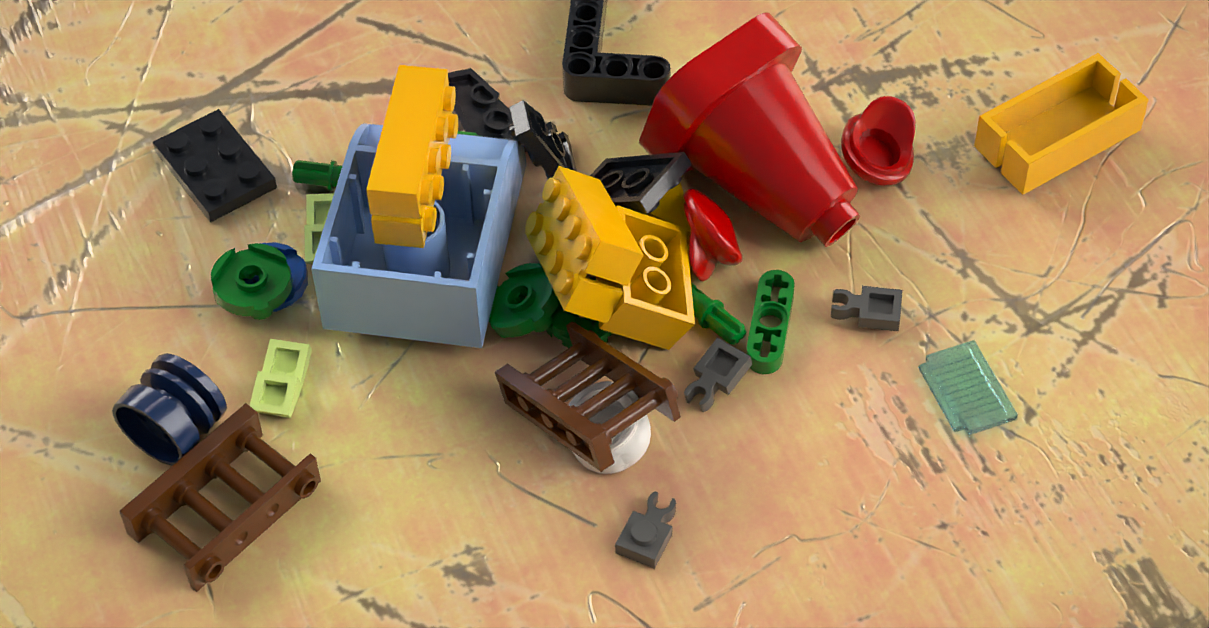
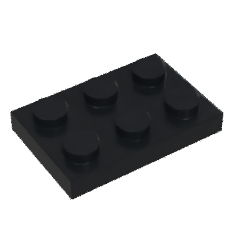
M219 109L153 141L156 154L210 223L277 188L275 177Z
M685 152L606 158L590 176L600 179L615 206L618 205L647 215L659 206V200L668 190L676 187L681 182V176L692 163Z

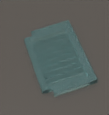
M975 340L926 355V363L918 366L954 432L965 429L969 436L1017 420V412Z

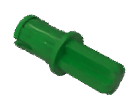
M297 160L294 162L292 169L293 181L296 183L327 186L328 191H333L337 186L343 165H337V162L334 160L330 164Z
M691 283L694 317L698 319V324L704 329L710 328L729 344H738L746 335L744 324L728 313L720 300H712Z

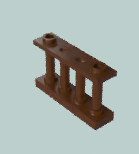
M572 321L566 325L572 343L570 348L530 374L526 372L522 374L507 363L495 371V375L505 404L602 472L615 463L609 446L612 444V438L654 409L674 422L681 418L676 402L678 393L674 385L667 378H660L601 340L594 331H587ZM580 360L589 365V367L553 391L551 389L545 390L541 387ZM604 376L614 382L578 407L565 404L566 401ZM630 391H633L639 397L637 401L603 424L598 422L594 424L589 420Z
M247 403L119 511L127 534L137 543H140L149 534L155 533L188 560L184 564L190 587L196 592L207 582L210 583L216 580L222 574L225 566L299 500L309 497L317 488L318 483L321 482L317 459L311 453L295 466L261 439L263 433L258 412ZM250 451L279 474L282 479L264 493L230 466L242 453ZM219 478L248 501L251 506L233 521L198 492L212 479ZM187 505L220 532L202 549L166 520L181 506Z

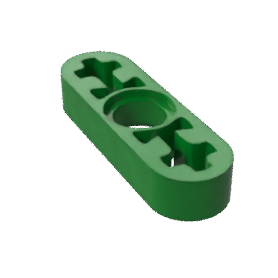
M782 270L765 272L760 277L746 354L752 360L750 369L759 374L774 373L781 367L794 299L795 282L789 273ZM773 287L781 288L778 302L771 301ZM771 315L778 317L782 323L777 327L771 328L762 325L760 319ZM763 341L770 342L768 357L760 356Z

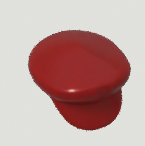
M883 96L872 101L863 113L854 115L847 121L841 137L842 154L851 170L863 180L875 185L891 186L902 182L910 174L914 163L913 140L916 127L915 116L910 106L898 98Z
M695 189L686 190L683 198L685 200L684 212L691 228L689 244L690 265L695 276L700 281H706L712 275L717 263L735 266L742 262L743 257L732 222L727 214L700 191Z

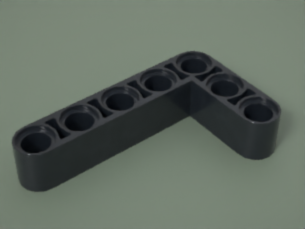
M571 0L562 62L563 89L566 97L578 102L652 106L656 95L671 77L670 63L663 57L655 55L601 53L608 0Z

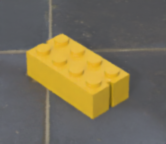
M1097 53L980 115L974 147L995 168L1002 165L1001 174L1024 195L1139 132L1143 125L1149 99L1126 78L1120 81L1118 88L1121 73Z
M398 66L366 189L369 211L372 214L371 223L375 244L424 248L427 232H434L437 211L434 203L435 200L442 199L444 190V177L441 176L442 169H449L451 145L448 144L450 138L455 139L458 132V115L452 114L455 106L456 90L455 87L449 86L447 69Z
M558 166L553 178H549L544 185L542 192L544 203H539L536 211H533L526 221L525 234L563 310L607 324L623 295V291L620 288L591 280L588 274L628 286L644 254L600 179Z

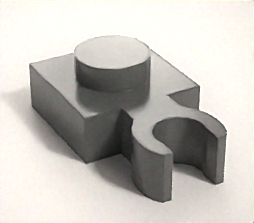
M862 286L861 295H855L848 290L835 289L833 290L832 303H843L844 305H832L831 317L838 320L858 317V327L899 331L903 290Z
M716 338L693 368L695 375L700 379L690 383L685 389L684 395L687 403H690L695 395L704 394L705 397L700 401L699 405L702 412L708 411L714 403V395L718 390L727 395L732 392L751 367V357L723 340Z
M656 491L648 498L647 513L643 515L633 511L615 543L616 554L654 569L672 537L673 526L666 523L671 521L676 513V500L672 498L670 505L665 509L655 507L658 503V492Z

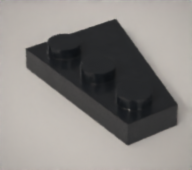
M472 68L449 72V86L455 87L456 90L455 106L452 114L458 115V131L475 132L483 137L514 140L509 130V125L513 123L511 112L499 100L500 94Z
M524 100L510 106L513 123L509 125V130L513 139L518 141L519 146L524 145L527 148L531 161L536 167L542 166L547 179L553 178L558 166L577 172L569 137L565 132L557 134L556 125L552 122L545 123L542 115Z

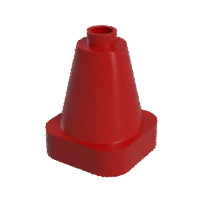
M765 12L752 18L694 57L669 78L655 97L641 133L639 144L649 155L685 152L692 163L686 172L692 168L696 169L797 241L803 242L815 235L825 247H828L843 237L859 220L861 215L850 204L856 196L858 188L792 75V71L802 52V47L770 13Z

